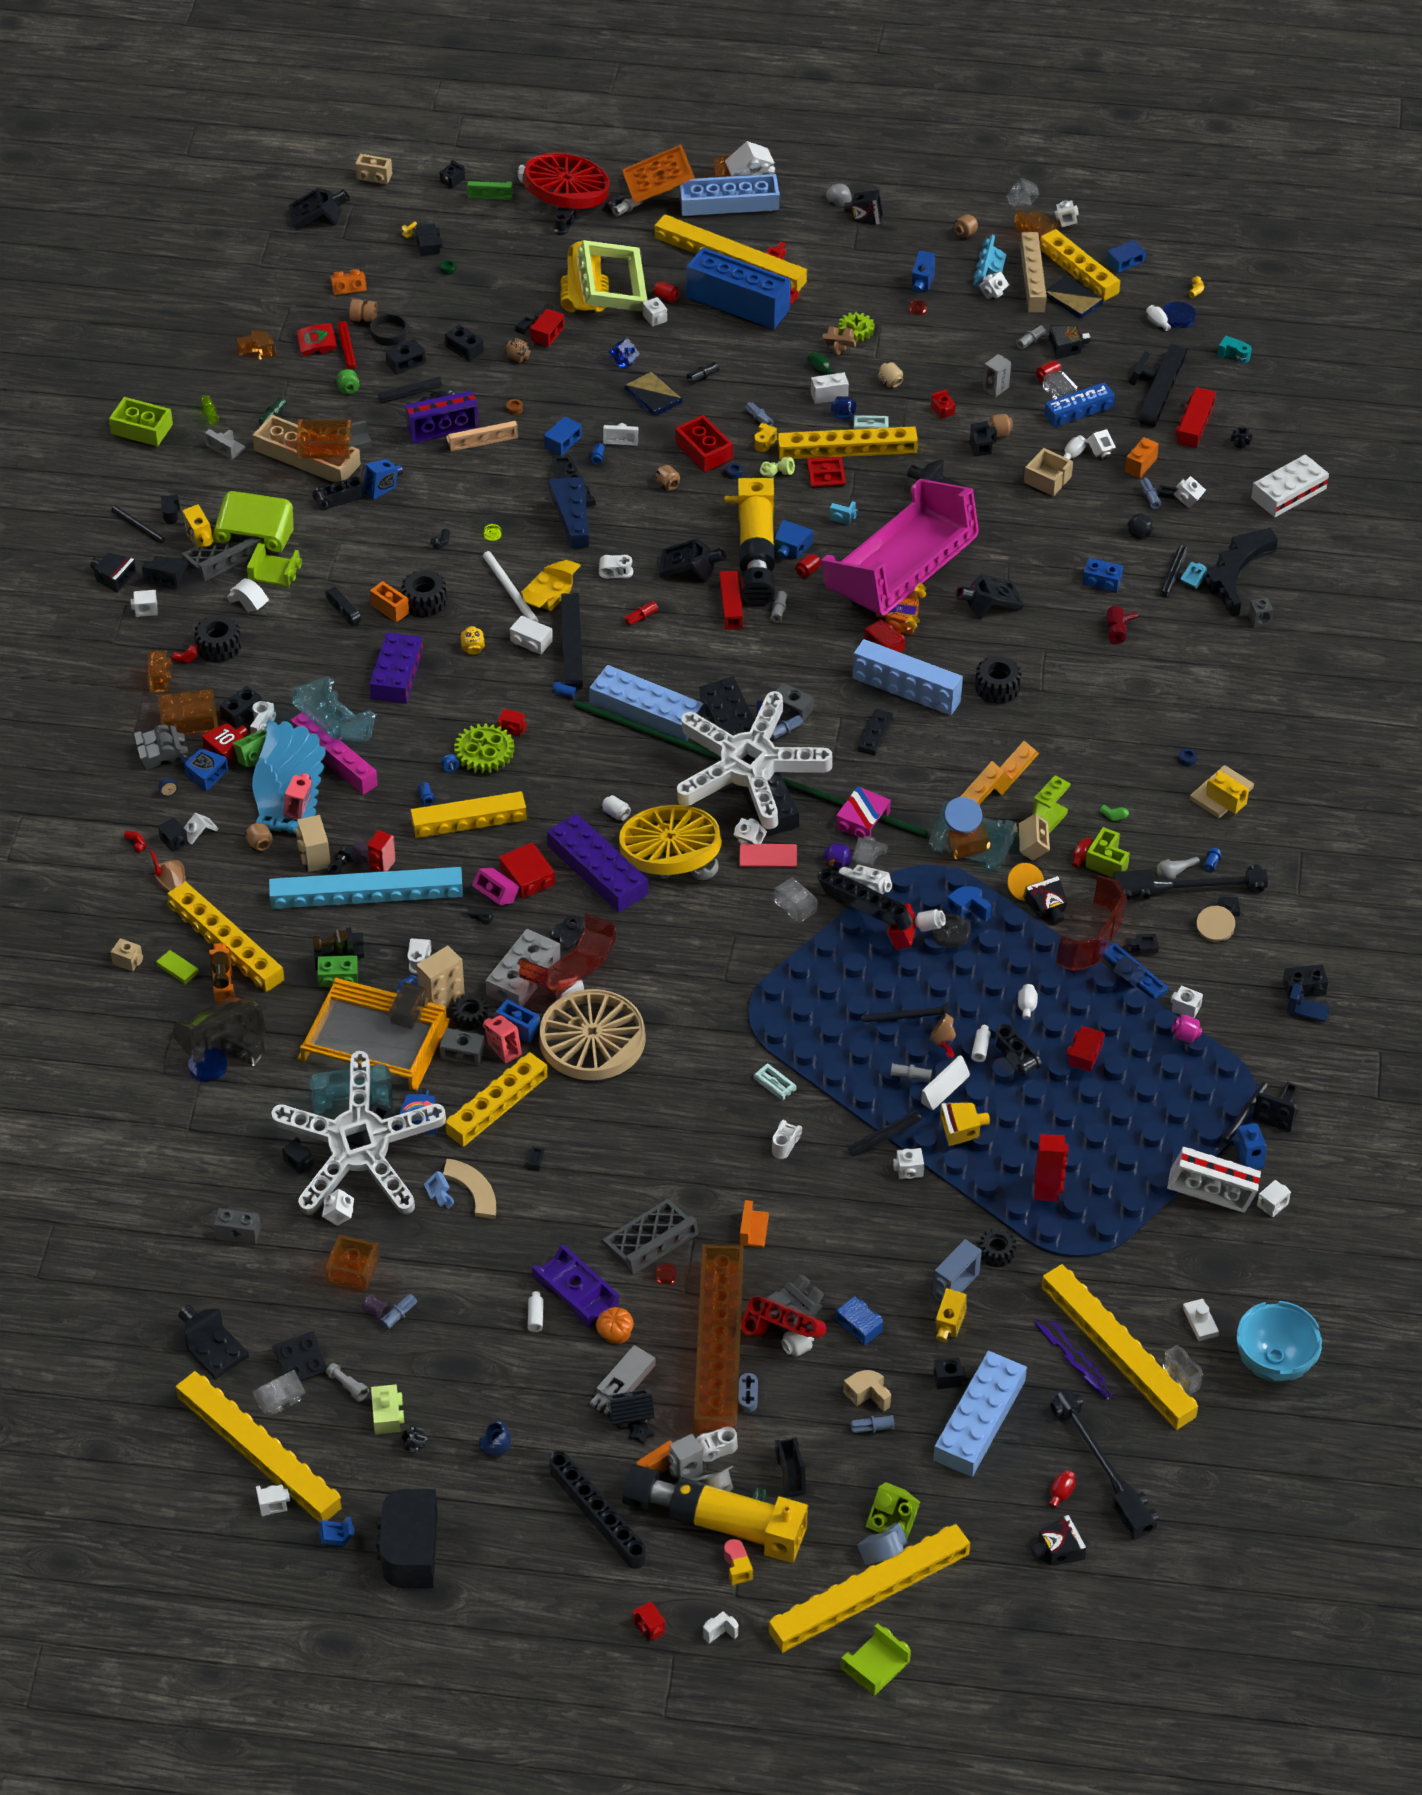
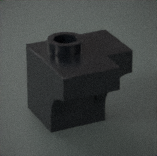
M987 421L971 424L969 444L975 457L992 454V446L996 443L997 429L994 426L989 427Z

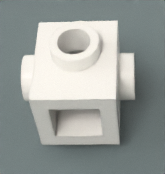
M1062 201L1060 204H1057L1055 216L1057 221L1060 220L1061 227L1076 224V216L1079 215L1077 205L1073 206L1072 201Z
M1001 271L995 274H988L979 285L987 299L1000 297L1003 294L1002 291L1009 286Z
M1190 476L1186 481L1184 479L1180 481L1176 486L1178 490L1174 495L1190 508L1206 490Z
M741 818L735 827L733 835L738 839L739 844H761L767 831L758 821L751 818L749 820Z
M921 1148L897 1150V1157L893 1159L894 1171H898L899 1179L923 1177L924 1161Z
M340 1189L328 1194L324 1199L322 1217L337 1226L351 1219L354 1198Z

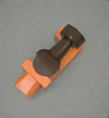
M225 943L214 944V950H209L215 1003L234 1002L235 995L233 984H231L232 966L229 948H226Z

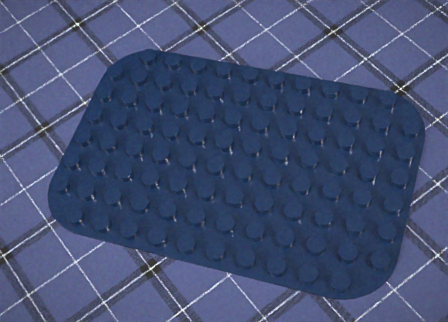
M918 865L899 869L890 874L892 888L889 892H884L883 895L902 904H910L916 917L919 912L935 909L938 911L942 910L945 915V925L939 929L922 932L916 927L911 947L895 949L887 934L888 924L850 906L772 970L757 985L750 999L749 1023L755 1038L768 1053L875 1131L918 1110L922 1117L920 1122L887 1140L901 1150L921 1148L924 1167L1033 1246L1060 1256H1096L1114 1250L1128 1241L1179 1193L1168 1189L1167 1186L1171 1167L1182 1148H1191L1195 1151L1218 1157L1233 1143L1234 1136L1228 1144L1224 1143L1222 1138L1257 1089L1254 1078L1247 1066L1227 1048L1203 1032L1200 1038H1195L1192 1043L1176 1039L1173 1032H1171V1028L1175 1018L1180 1016L1122 979L1114 971L961 868L941 865ZM961 887H977L983 890L982 898L992 905L991 917L985 922L973 912H969L962 919H959L946 909L947 896ZM1031 984L1037 992L1038 1000L1036 1008L1030 1014V1019L1026 1020L1022 1018L1023 1011L1018 1006V993L1023 988V985ZM947 1003L949 1015L954 1019L952 1026L956 1036L953 1041H946V1043L954 1051L953 1058L947 1057L944 1047L935 1045L929 1040L931 1033L943 1015L867 1023L862 1022V1016L942 1007V1004ZM1002 1024L1012 1026L1032 1051L1039 1056L1042 1064L1041 1068L1033 1069L1026 1076H1021L995 1045L997 1027ZM982 1025H986L991 1033L986 1059L983 1062H976L971 1058L976 1032ZM1082 1026L1105 1033L1104 1043L1091 1072L1069 1066V1057H1066L1069 1046L1074 1045L1073 1037L1075 1032H1079ZM961 1055L970 1076L942 1103H973L977 1114L988 1112L990 1124L980 1126L978 1138L949 1146L940 1117L941 1103L934 1110L921 1103L922 1090ZM892 1063L910 1066L911 1064L917 1068L932 1069L930 1082L916 1079L910 1081L908 1078L890 1076ZM1254 1108L1241 1126L1252 1122ZM1040 1134L1065 1136V1144H1069L1063 1194L1059 1193L1058 1202L1034 1200L1035 1164Z

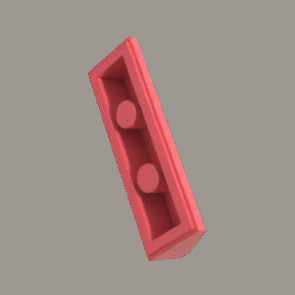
M740 844V867L797 868V845Z

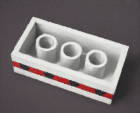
M1305 454L1254 482L1251 498L1273 517H1277L1325 490L1329 473Z
M1183 1147L1171 1167L1167 1188L1245 1213L1258 1191L1261 1171Z

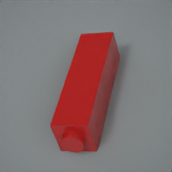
M738 571L720 572V593L725 630L743 629Z

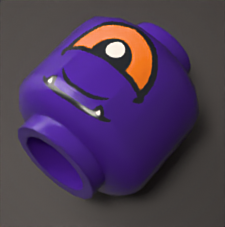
M832 843L829 849L825 848L823 859L826 860L828 867L841 869L842 867L850 866L852 851L846 845Z

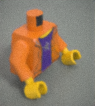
M918 584L914 589L915 592L910 593L886 615L876 613V617L886 618L885 623L891 624L898 634L913 635L914 629L917 627L916 623H919L917 617L919 611L918 597L924 598L926 596V588L923 584Z

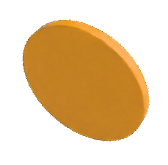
M1021 863L1010 870L1007 877V886L1010 893L1016 899L1025 901L1023 898L1025 888L1044 881L1041 871L1033 864Z

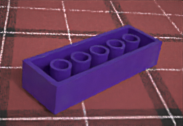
M577 813L547 831V846L618 913L648 895V879Z

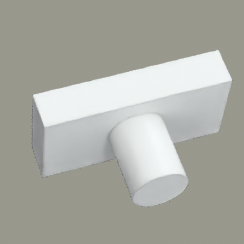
M620 423L618 426L604 425L603 444L638 445V427L626 426L624 423Z
M1203 1299L1183 1304V1310L1198 1341L1218 1336L1219 1331L1209 1312V1307Z

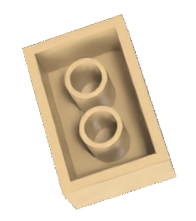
M449 946L444 947L416 964L419 1000L448 1008L453 1005V1002H456L457 997L461 999V995H465L463 962Z

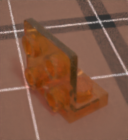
M1020 209L1015 212L1014 228L1021 232H1038L1039 242L1041 236L1060 226V223L1037 210L1032 211L1030 214Z

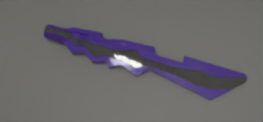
M1035 1320V1324L1054 1346L1058 1344L1066 1353L1065 1359L1084 1376V1380L1095 1391L1100 1392L1106 1400L1110 1399L1113 1394L1105 1385V1379L1099 1375L1098 1369L1092 1366V1362L1085 1359L1083 1351L1073 1349L1059 1324Z

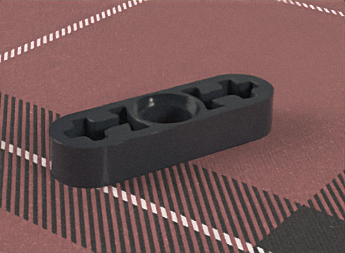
M336 587L325 591L329 603L351 626L361 622L357 609Z

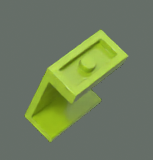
M258 543L247 566L248 579L289 588L291 582L296 578L297 569H300L302 559L299 558V551L295 550L291 559L266 555L265 544Z
M1054 776L1034 797L1032 815L1036 813L1048 822L1049 834L1068 813V809L1056 803V801L1067 791L1071 783L1057 776Z
M877 1623L874 1626V1635L853 1656L847 1652L842 1657L841 1670L875 1696L910 1662L911 1650L905 1642L896 1639L889 1629L883 1628Z

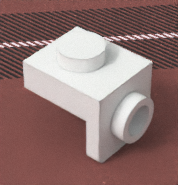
M723 1611L715 1618H710L704 1624L703 1638L710 1644L726 1631L735 1639L738 1637V1623L732 1616L729 1617Z

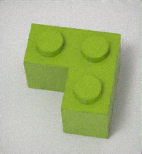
M1102 827L1087 851L1085 867L1112 878L1114 872L1126 871L1128 869L1130 853L1118 849L1120 833Z

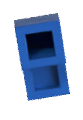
M973 886L958 888L947 896L946 909L959 919H962L969 912H973L986 922L991 917L992 905L982 898L983 890Z

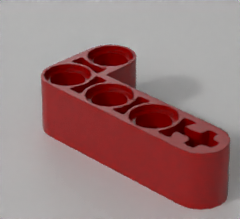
M758 1296L752 1297L748 1302L741 1322L743 1333L752 1336L764 1335L770 1322L805 1337L819 1339L826 1333V1325L822 1320L772 1299ZM762 1303V1304H763V1307H762V1310L760 1311V1308H759V1307H760V1304ZM780 1310V1316L777 1318V1312ZM795 1317H797L796 1325H794ZM754 1322H755L756 1327H755V1329L753 1330L752 1327H753V1324H754ZM808 1325H811L812 1327H814V1330L811 1329V1328H807Z

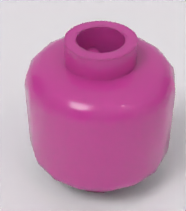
M1181 1015L1179 1018H1175L1171 1032H1173L1176 1039L1192 1043L1195 1038H1200L1202 1028L1198 1019Z

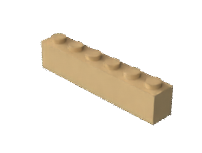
M1022 232L1020 249L1028 313L1045 312L1046 290L1038 232Z

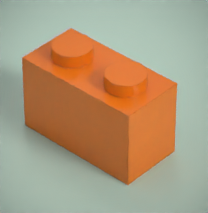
M1143 437L1127 456L1125 472L1141 478L1156 461L1159 443Z
M380 582L370 590L371 606L396 623L409 614L408 598L385 582Z

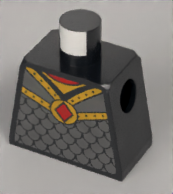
M1050 325L1048 339L1056 359L1080 354L1082 344L1090 343L1089 333L1080 334L1076 325Z

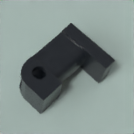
M797 1437L775 1440V1456L778 1465L782 1467L784 1496L806 1494L805 1464L801 1458Z

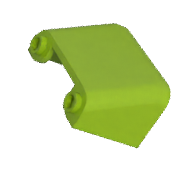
M229 491L225 494L213 532V542L227 543L231 538V533L264 538V544L267 549L282 553L293 532V506L290 501L282 498Z

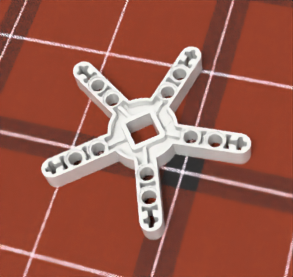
M776 691L766 695L750 732L739 733L734 736L698 714L686 712L681 718L683 733L721 756V761L679 783L677 786L678 802L682 806H690L730 783L749 788L761 825L765 829H773L778 824V811L767 781L773 776L774 772H828L833 766L832 752L828 748L774 747L770 738L783 712V697ZM746 754L755 758L751 765L742 760Z
M356 1051L351 1056L349 1110L340 1114L335 1120L280 1104L275 1106L272 1110V1117L277 1127L328 1142L332 1156L300 1195L299 1205L301 1211L306 1215L315 1214L324 1203L325 1197L332 1193L349 1170H368L401 1214L407 1215L412 1213L415 1208L414 1198L385 1159V1155L390 1142L443 1126L446 1122L444 1107L440 1104H432L384 1120L377 1114L369 1111L370 1062L367 1053L364 1051ZM360 1060L363 1061V1062H362V1070H359V1067H358V1064H359V1061H360ZM358 1079L365 1080L362 1085L355 1084ZM358 1098L365 1100L362 1104L354 1103ZM435 1113H438V1115H439L438 1118H435V1116H434ZM417 1118L422 1120L419 1125L413 1124L412 1121ZM299 1119L306 1120L303 1125H297L296 1122ZM398 1124L403 1126V1128L399 1131H395L392 1129L395 1125ZM318 1125L325 1126L322 1131H316L315 1128ZM367 1130L371 1144L350 1150L346 1136ZM336 1168L339 1171L337 1174L331 1175L328 1173L329 1170ZM380 1168H385L387 1170V1172L383 1175L376 1173L377 1170ZM320 1184L326 1185V1188L322 1191L316 1190V1187ZM391 1184L399 1186L396 1190L388 1189ZM401 1195L404 1201L409 1203L408 1205H405L404 1203L402 1204L400 1198ZM312 1201V1205L307 1204V1205L305 1206V1202L310 1203V1202Z

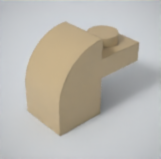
M864 1370L844 1380V1393L856 1406L871 1398L883 1412L890 1408L891 1394L886 1387H883L884 1377L875 1371Z

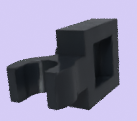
M1156 933L1137 934L1136 939H1124L1125 945L1123 950L1127 953H1132L1135 950H1138L1139 954L1158 953L1159 951Z

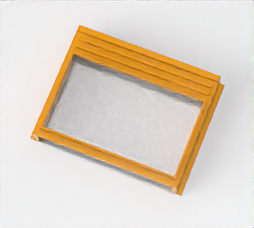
M335 978L334 984L303 1045L300 1046L298 1060L306 1062L309 1054L314 1053L351 1063L353 1053L364 1051L369 1057L370 1069L407 1078L409 1090L417 1092L450 1023V1018H446V1006ZM360 1060L358 1065L362 1066L363 1061Z

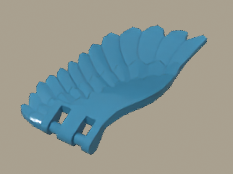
M272 720L267 722L266 738L254 770L252 787L259 811L256 823L265 824L270 831L281 832V830H286L288 833L296 834L295 828L298 827V820L283 816L285 793L294 775L300 776L302 773H306L311 777V794L302 818L316 815L317 811L314 807L318 801L314 797L319 793L316 787L321 782V777L318 775L324 769L321 761L325 757V747L319 746L320 740L317 734H310L306 727L297 726L293 729V726L286 721H283L280 725H277ZM294 799V802L298 804L299 800Z

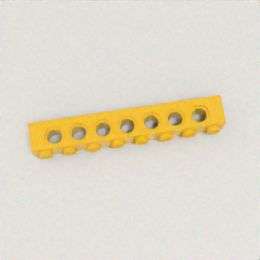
M916 427L778 433L779 460H782L784 457L810 459L917 453L918 445Z
M186 881L167 893L169 908L173 912L176 911L184 922H188L195 932L202 934L209 944L225 943L226 948H229L231 964L240 968L241 972L246 977L249 976L258 988L261 987L265 992H268L284 981L283 967Z

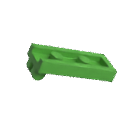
M468 181V198L512 200V182L510 181L506 183Z

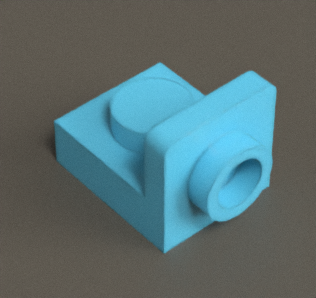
M1191 561L1180 580L1197 589L1203 578H1206L1207 568L1201 563L1196 564Z

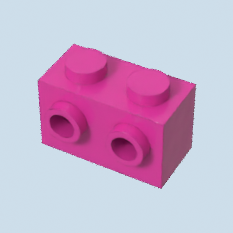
M494 868L479 869L472 884L473 887L499 905L513 903L520 886Z

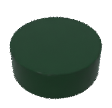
M453 260L442 261L440 263L441 273L445 275L454 274L457 271L456 262Z

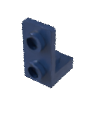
M1294 983L1287 1013L1323 1023L1326 1022L1330 1006L1303 999L1304 994H1301L1302 985Z

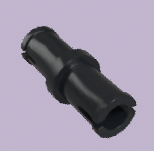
M715 361L709 365L700 366L698 370L686 375L687 381H690L689 383L692 384L700 379L704 380L709 375L719 372L720 367Z

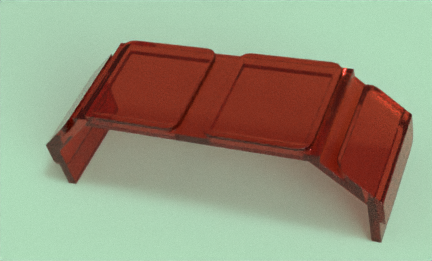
M1100 875L1097 878L1093 903L1108 908L1112 913L1098 937L1077 941L1061 935L1056 964L1075 971L1095 966V964L1099 963L1108 948L1109 941L1113 940L1123 922L1127 898L1117 880Z
M585 913V930L575 950L549 968L520 959L519 977L531 985L555 994L564 993L575 985L579 979L590 974L607 960V955L616 940L615 923Z

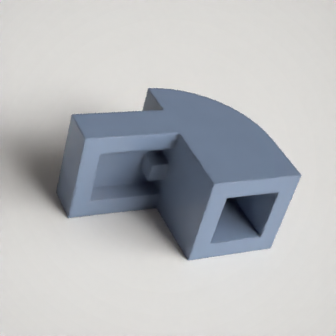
M895 1523L880 1534L867 1536L857 1546L865 1565L887 1560L901 1553L904 1550L903 1546L908 1542L900 1523Z

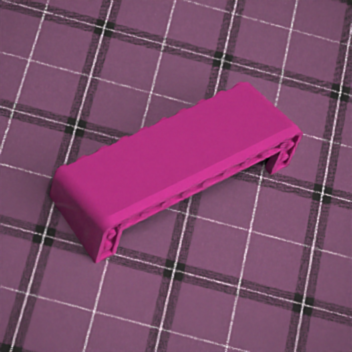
M919 479L911 487L913 502L841 562L835 561L832 555H826L821 559L826 588L877 614L886 615L912 593L918 584L924 583L977 537L978 522L973 488Z

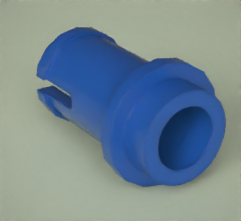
M598 443L594 445L593 453L590 455L591 462L596 465L604 460L603 453L605 447L601 443H599V447Z
M561 681L554 683L552 692L555 695L560 694L573 699L577 688L561 684Z
M423 782L425 788L422 787V784L418 785L421 795L420 801L425 806H430L434 803L435 796L431 793L430 785L427 782Z
M1211 848L1207 852V859L1203 866L1206 872L1212 873L1215 871L1217 862L1222 857L1219 849Z

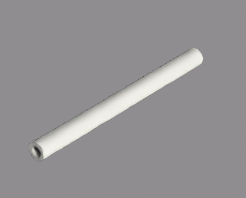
M485 552L483 558L523 615L538 622L537 617L527 603H525L491 552Z

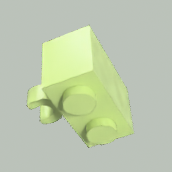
M397 1384L371 1387L375 1435L401 1432L400 1424L404 1423L403 1410L399 1411V1406L403 1405L402 1392L397 1393Z

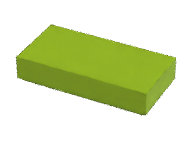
M171 950L156 961L158 967L183 984H187L199 973L198 968Z

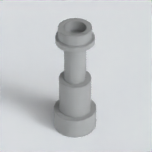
M335 1363L329 1365L326 1373L330 1378L335 1377L338 1379L342 1386L358 1402L365 1399L369 1393L367 1386L363 1383H358L351 1376L347 1377L340 1371L341 1367Z

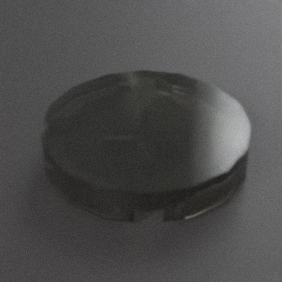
M946 914L945 925L939 929L932 930L933 938L938 944L951 948L964 945L969 940L971 933L969 922L955 914Z

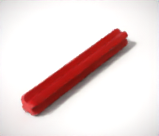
M339 321L338 330L346 365L350 370L355 369L356 362L347 322Z

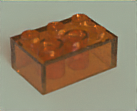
M298 419L296 438L297 459H350L352 442L351 420Z
M213 688L158 695L161 725L175 726L176 731L183 734L206 732L218 728Z

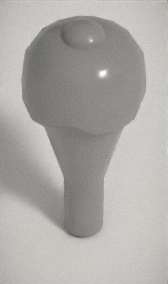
M1198 857L1181 861L1166 859L1157 865V874L1159 878L1174 880L1178 874L1188 867L1199 864L1200 860Z

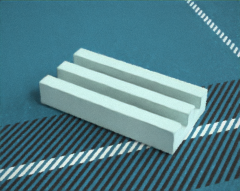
M854 416V429L888 428V416Z
M766 1064L754 1074V1079L782 1101L786 1095L789 1096L791 1094V1091L794 1092L796 1090V1085L769 1064ZM778 1080H779L781 1083H783V1084H784L786 1087H788V1088H785L783 1085H781V1084L778 1082Z

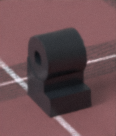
M178 494L161 496L164 522L168 524L177 522L179 519L178 511H180Z

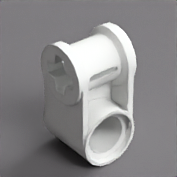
M628 555L602 556L599 561V575L604 579L630 578L633 575V568L631 567L632 558Z
M410 939L408 951L410 973L417 975L416 964L430 957L431 940Z
M786 1120L780 1122L772 1138V1154L774 1157L784 1159L789 1156L795 1143L800 1138L802 1126L798 1125L796 1127L788 1124Z
M723 1427L696 1438L703 1449L704 1462H710L722 1456L732 1454L738 1447L737 1433L732 1427Z

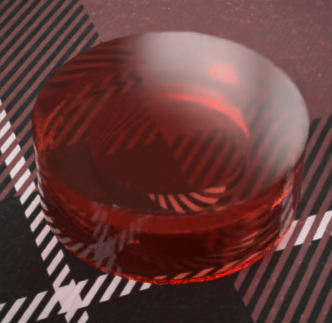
M914 300L910 303V312L912 314L923 315L926 312L927 304L924 301Z
M663 1263L656 1268V1279L660 1283L670 1284L675 1281L677 1271L674 1265Z

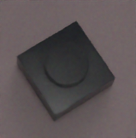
M1221 897L1218 899V906L1229 910L1234 917L1240 916L1238 897Z

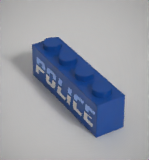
M1104 382L1045 402L1044 416L1055 428L1113 408L1115 394Z

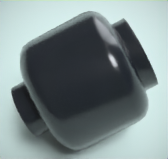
M1142 513L1133 514L1127 524V527H1129L1128 532L1139 539H1143L1145 535L1149 537L1154 529L1151 526L1153 521Z

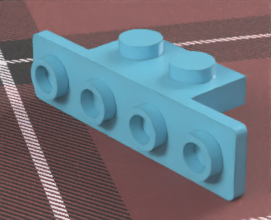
M993 234L982 243L983 248L979 254L980 260L977 263V271L974 275V286L976 287L986 276V272L988 274H995L999 271L1002 273L1006 254L993 246L995 240Z

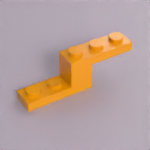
M1023 741L1001 767L991 761L960 797L973 799L980 805L993 789L1003 795L1039 753L1027 742Z

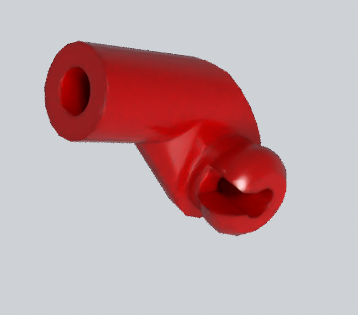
M191 645L184 653L174 652L173 661L190 663L197 657L198 647Z
M126 831L124 833L126 840L134 841L133 848L135 852L141 853L146 849V843L140 833Z

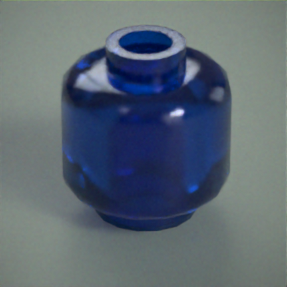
M837 396L835 401L831 402V412H834L836 418H851L853 414H856V401L851 396Z

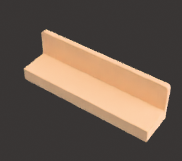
M512 421L452 433L446 436L451 451L518 438L517 423Z

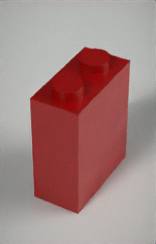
M533 842L499 856L500 870L505 877L520 886L518 894L521 899L555 885V871Z

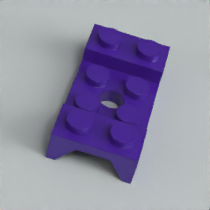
M564 1244L559 1247L552 1260L542 1267L537 1265L532 1267V1277L545 1289H552L574 1309V1315L587 1327L596 1322L598 1316L604 1310L619 1304V1294ZM572 1281H580V1282H581V1283H580L579 1285H577V1286H573V1285L570 1284V1282H572Z

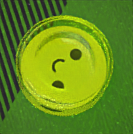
M496 524L487 525L484 528V537L490 541L498 540L501 537L500 526Z

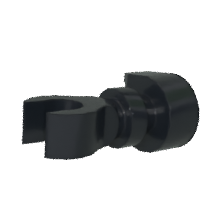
M343 845L338 851L339 855L336 857V860L328 865V873L330 874L332 870L337 869L335 875H340L343 865L347 861L353 862L356 858L355 850Z

